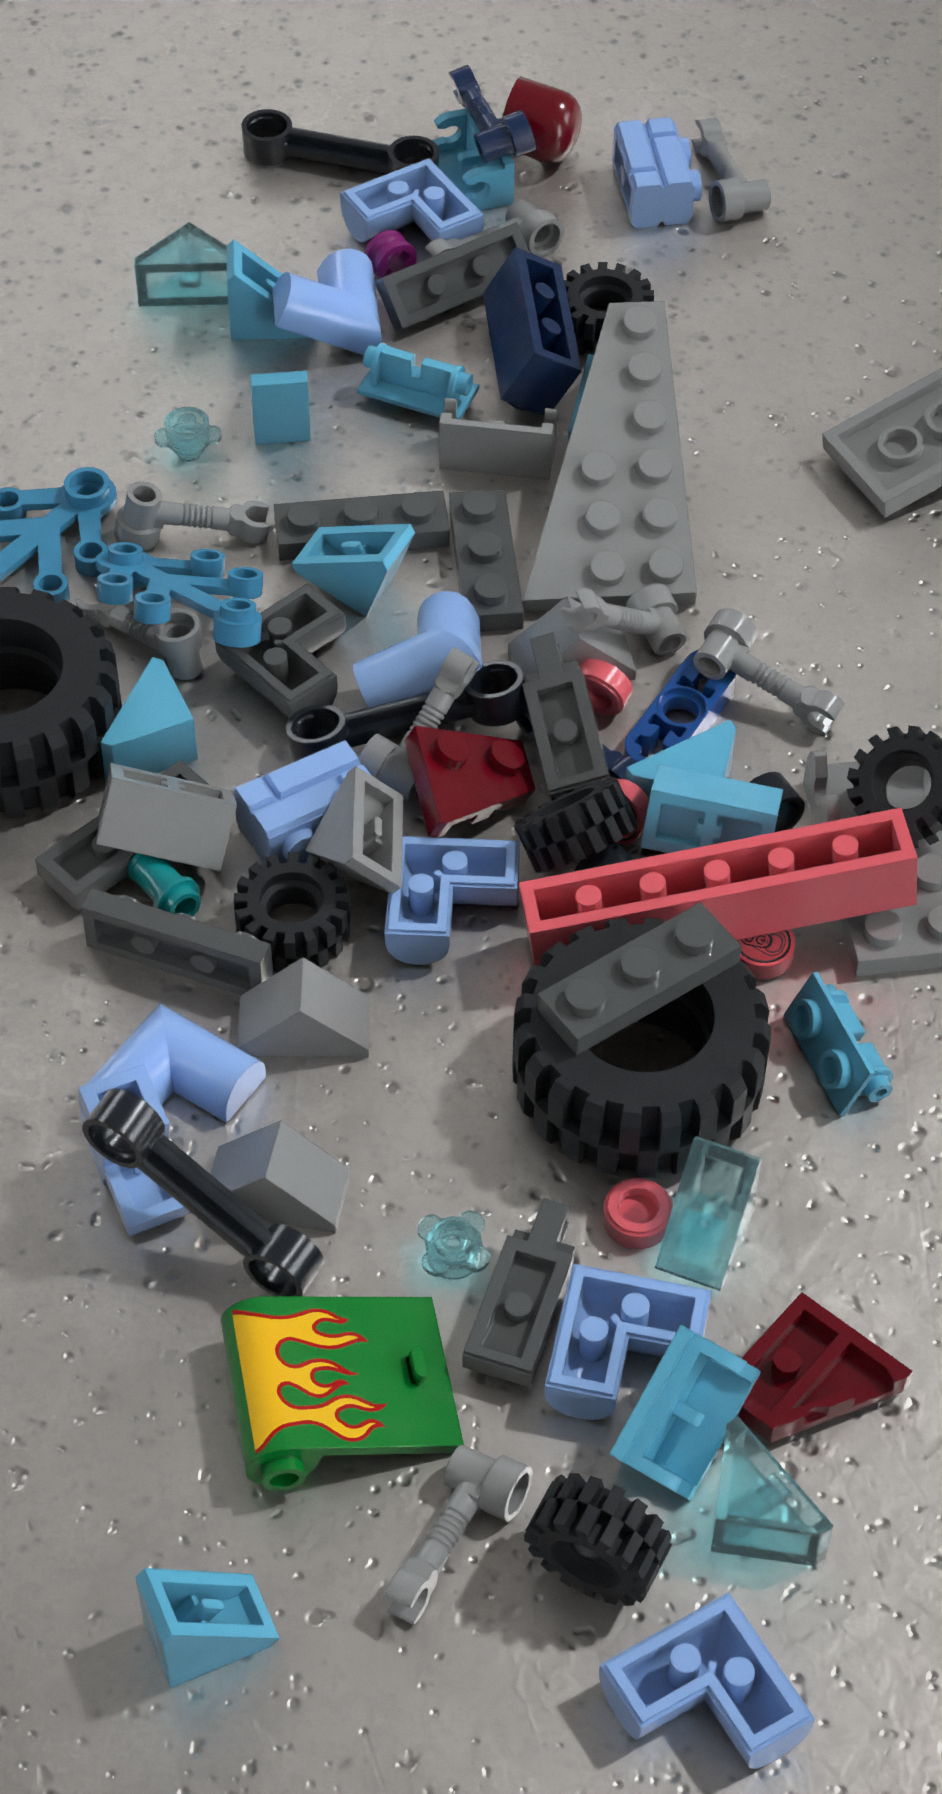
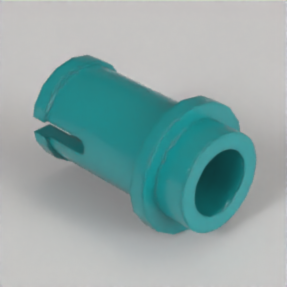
M139 853L131 859L127 869L128 876L133 881L135 880L154 901V908L173 914L184 913L192 917L198 912L201 906L199 885L192 878L182 877L166 859Z

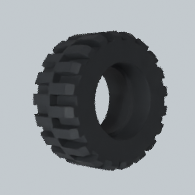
M0 587V690L27 689L47 695L26 709L0 715V812H6L7 818L24 817V810L40 807L41 811L44 812L58 807L60 798L69 795L73 799L90 786V776L97 779L103 774L104 765L100 742L122 708L116 655L112 643L105 638L104 630L95 619L88 615L84 616L82 609L65 599H62L59 603L54 602V596L50 593L33 589L31 594L20 593L17 587Z
M626 918L615 919L605 922V929L594 931L592 926H589L571 934L568 946H565L561 941L554 944L541 956V966L536 965L529 970L522 982L521 996L516 999L512 1073L513 1082L517 1085V1100L523 1113L530 1118L534 1117V1129L546 1142L550 1144L557 1140L561 1142V1154L579 1164H582L585 1158L597 1163L596 1171L616 1176L618 1169L635 1170V1178L656 1177L657 1170L670 1168L672 1174H678L695 1169L696 1158L702 1156L706 1162L715 1159L727 1151L729 1139L733 1141L740 1138L749 1127L752 1112L758 1109L763 1093L771 1039V1026L768 1024L770 1010L765 994L758 988L755 989L756 977L742 961L636 1021L654 1024L671 1030L685 1039L697 1052V1055L689 1061L663 1071L636 1072L618 1068L601 1060L589 1049L576 1056L537 1011V994L661 925L664 923L663 919L644 918V924H627Z

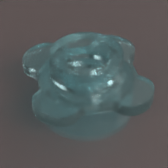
M180 407L171 411L165 418V428L158 429L154 435L157 446L161 448L168 447L178 455L181 461L185 462L199 459L206 447L216 445L222 439L220 428L215 425H209L207 414L195 407Z
M467 1210L462 1212L459 1217L440 1218L434 1214L423 1217L418 1223L417 1234L425 1241L426 1253L422 1257V1267L425 1272L435 1277L458 1280L468 1277L472 1273L483 1271L489 1265L490 1252L482 1244L481 1233L485 1230V1220L482 1215L475 1211ZM451 1239H456L460 1242V1245L449 1246L447 1242Z

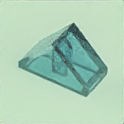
M188 222L135 257L134 266L139 307L228 304L227 245L192 223Z
M697 1136L693 1139L654 1267L655 1269L721 1291L754 1211L762 1158Z
M737 1416L726 1424L720 1462L711 1552L815 1567L826 1559L834 1525Z

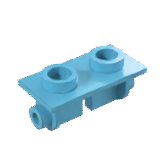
M380 343L377 347L369 345L365 351L363 365L371 369L358 387L357 394L438 418L441 417V413H445V398L457 399V419H461L477 394L479 384L473 383V375L465 373L464 366H455L425 357L421 367L415 366V354Z
M812 972L783 1016L838 1115L845 1116L858 1096H867L871 1102H877L889 1096L893 1090L890 1084L893 1074L889 1067L884 1065L872 1043L857 1042L862 1039L866 1032L849 1004L850 999L846 992L837 990L832 984L825 985L819 973Z

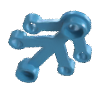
M94 467L76 469L66 476L64 485L58 488L19 490L13 487L0 488V542H11L0 551V582L38 552L39 575L33 581L34 589L50 593L54 596V602L59 603L62 599L69 601L68 578L63 574L61 533L77 520L79 522L81 541L75 545L73 550L75 568L78 573L86 577H97L101 574L96 569V558L88 559V557H96L101 552L108 550L106 543L102 541L101 517L109 513L117 503L116 487L104 471ZM52 510L44 517L25 518L27 511ZM49 589H57L55 591H46Z
M118 542L109 545L107 551L101 552L96 556V569L101 573L97 577L98 601L109 605L127 604L133 600L134 589L147 585L146 591L135 595L134 618L138 622L145 624H163L168 622L171 616L172 598L212 618L213 639L221 645L244 648L257 645L261 641L262 615L256 611V603L249 599H255L262 595V571L251 567H236L228 571V579L223 578L225 575V554L214 549L194 550L190 553V560L154 558L148 553L143 552V548L138 544ZM209 594L232 596L234 598L221 601Z

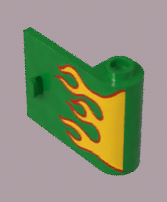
M261 1296L239 1301L228 1307L221 1315L220 1321L245 1473L252 1482L262 1484L268 1490L284 1491L301 1485L305 1481L306 1476L314 1471L322 1456L454 1453L458 1446L464 1445L432 1297Z

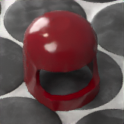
M520 76L511 89L502 117L522 110L530 124L536 144V150L524 155L541 163H558L571 153L578 140L582 123L581 107L576 98L570 93Z

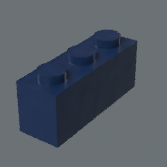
M515 247L483 292L501 400L506 401L516 409L529 410L545 416V408L554 409L582 372L561 265Z

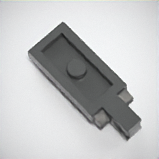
M551 632L530 638L538 671L524 675L526 683L522 684L548 792L553 801L557 796L573 792L577 787L582 785L588 786L593 781L599 779L604 780L610 777L585 675L582 668L579 667L577 660L568 663L563 662L559 644L556 643L555 635Z
M543 1198L531 1232L527 1233L516 1229L513 1236L507 1235L462 1355V1367L530 1388L567 1287L572 1263L574 1262L575 1246L563 1243L569 1227L567 1215L570 1205Z

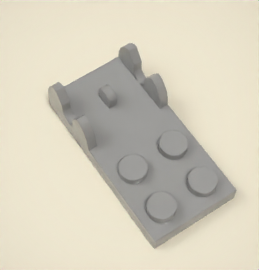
M942 368L822 433L823 449L885 518L942 486Z
M825 750L811 751L809 753L803 783L814 824L857 816L853 810L855 806L849 800L847 789L853 788V784L847 779L849 768L858 770L860 764L857 761L827 764V753ZM906 766L897 770L890 777L886 787V796L889 804L896 808L909 809L922 803L928 796L931 788L929 772L919 766ZM942 829L936 833L940 841L929 845L925 839L918 840L919 848H915L918 857L917 905L840 919L855 977L942 968Z

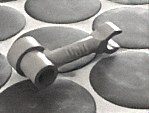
M717 118L695 120L702 138L691 139L693 148L696 153L702 154L704 158H708L721 177V180H714L709 189V206L713 218L717 222L740 220L743 214L767 211L771 204V192L767 181L764 179L747 181L726 148V141L722 134L719 120Z
M521 199L514 202L508 208L505 216L506 222L461 240L438 238L428 243L425 249L433 256H436L517 222L528 250L532 254L545 257L553 253L560 246L564 237V226L547 210L537 209L529 201Z
M135 482L128 487L125 505L117 512L114 536L118 542L138 544L143 548V551L150 550L158 544L164 524L175 526L187 525L194 528L198 526L199 528L204 527L205 529L228 531L231 536L240 537L249 543L259 544L266 542L268 538L270 524L266 523L270 506L259 501H249L243 505L234 504L230 508L204 507V505L199 506L197 504L193 506V504L188 505L187 503L161 501L162 494L157 486L149 482Z
M93 583L97 597V583ZM75 599L77 607L83 610V615H88L95 619L100 626L104 628L114 627L159 651L166 657L168 670L172 677L179 680H189L202 672L204 663L201 648L204 644V635L200 618L192 610L185 608L171 609V616L168 622L163 624H145L135 620L134 611L123 605H109L98 601V604L91 605L80 599Z
M652 584L638 590L628 599L626 607L605 603L601 597L595 596L594 591L588 588L575 590L582 605L576 608L558 607L568 630L571 632H581L587 629L596 630L600 627L646 635L654 653L658 656L672 654L679 650L686 642V636L676 618L678 606L669 588L664 584Z
M724 608L717 611L704 631V643L693 658L695 668L702 675L713 680L722 679L728 670L734 672L792 707L793 713L801 718L810 730L826 735L844 706L842 699L827 690H819L813 686L804 687L747 653L757 638L755 624L748 616L738 610Z
M453 647L440 668L439 674L434 681V687L427 697L425 705L422 706V710L419 711V715L413 721V726H410V731H407L400 745L395 744L380 734H375L358 756L360 764L364 765L373 777L402 794L403 799L411 801L418 792L405 739L414 726L438 729L437 726L441 724V720L444 719V715L447 714L454 700L461 695L464 688L472 680L480 663Z
M463 1444L457 1447L447 1464L444 1474V1484L455 1490L415 1556L407 1559L404 1566L391 1579L384 1595L393 1600L388 1613L413 1625L419 1620L437 1584L439 1572L475 1512L480 1513L483 1510L507 1522L517 1515L531 1485L533 1471L530 1466L506 1455H501L494 1459Z

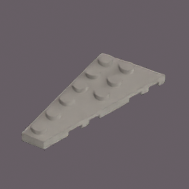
M665 301L609 303L523 597L524 612L549 611L566 596L581 603L575 590L582 588L593 590L595 596L601 597L605 603L626 607L628 599L635 592L652 584L666 585L677 605L695 604L697 587Z

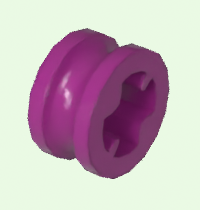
M396 230L380 232L371 239L364 251V254L372 261L373 273L377 279L412 266L417 262L415 248L406 242L401 233Z

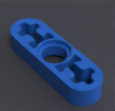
M698 650L690 653L627 735L624 755L639 762L654 752L658 746V738L663 741V751L708 730L733 697L737 674L728 670L722 679H708L694 666L693 658ZM699 679H708V681L703 686V693L699 692ZM680 708L691 711L697 718L692 722L680 724L670 721L665 716V713L672 709Z

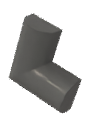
M308 583L260 613L262 615L261 641L257 645L235 648L215 642L216 652L220 660L288 718L309 706L333 705L338 689L337 675L314 657L312 653L345 632V614Z

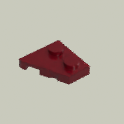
M414 726L405 739L429 837L445 835L452 825L468 819L471 824L489 818L493 811H507L523 805L536 790L521 740Z
M801 1292L742 1357L743 1360L747 1361L749 1365L755 1367L761 1373L736 1418L772 1443L902 1393L909 1386L913 1371Z

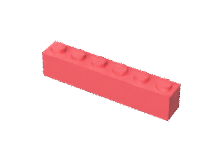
M896 808L519 882L533 963L534 966H541V956L560 941L565 946H568L570 935L586 927L592 926L594 931L605 929V922L622 918L627 919V924H644V918L663 919L666 922L700 902L736 940L917 905L918 857L902 808Z

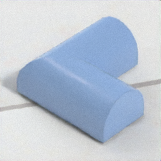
M430 158L340 192V204L344 221L352 236L359 242L371 240L380 232L396 230L414 222L432 241L438 238L461 240L483 231L484 214Z
M347 248L329 254L317 270L318 282L289 272L283 273L272 289L276 327L361 355L365 354L369 345L377 347L381 343L382 336L372 261L363 252Z
M451 591L432 594L424 600L419 608L417 635L354 662L353 671L355 679L368 708L431 692L440 668L453 647L479 662L477 671L480 670L482 667L480 618L466 597Z
M403 836L402 887L394 894L388 892L385 923V945L387 951L395 959L407 964H432L440 961L448 953L453 904L517 907L520 841Z
M159 1003L86 1084L144 1063L161 1105L175 1092L227 1123L266 1079V1068L262 1061Z
M572 1263L545 1382L544 1396L546 1402L558 1412L577 1419L598 1420L612 1415L616 1407L627 1351L663 1357L681 1324L704 1337L712 1290Z
M729 1592L601 1663L599 1666V1679L609 1706L625 1731L637 1740L705 1701L748 1767L757 1769L778 1760L803 1741L814 1724V1716Z

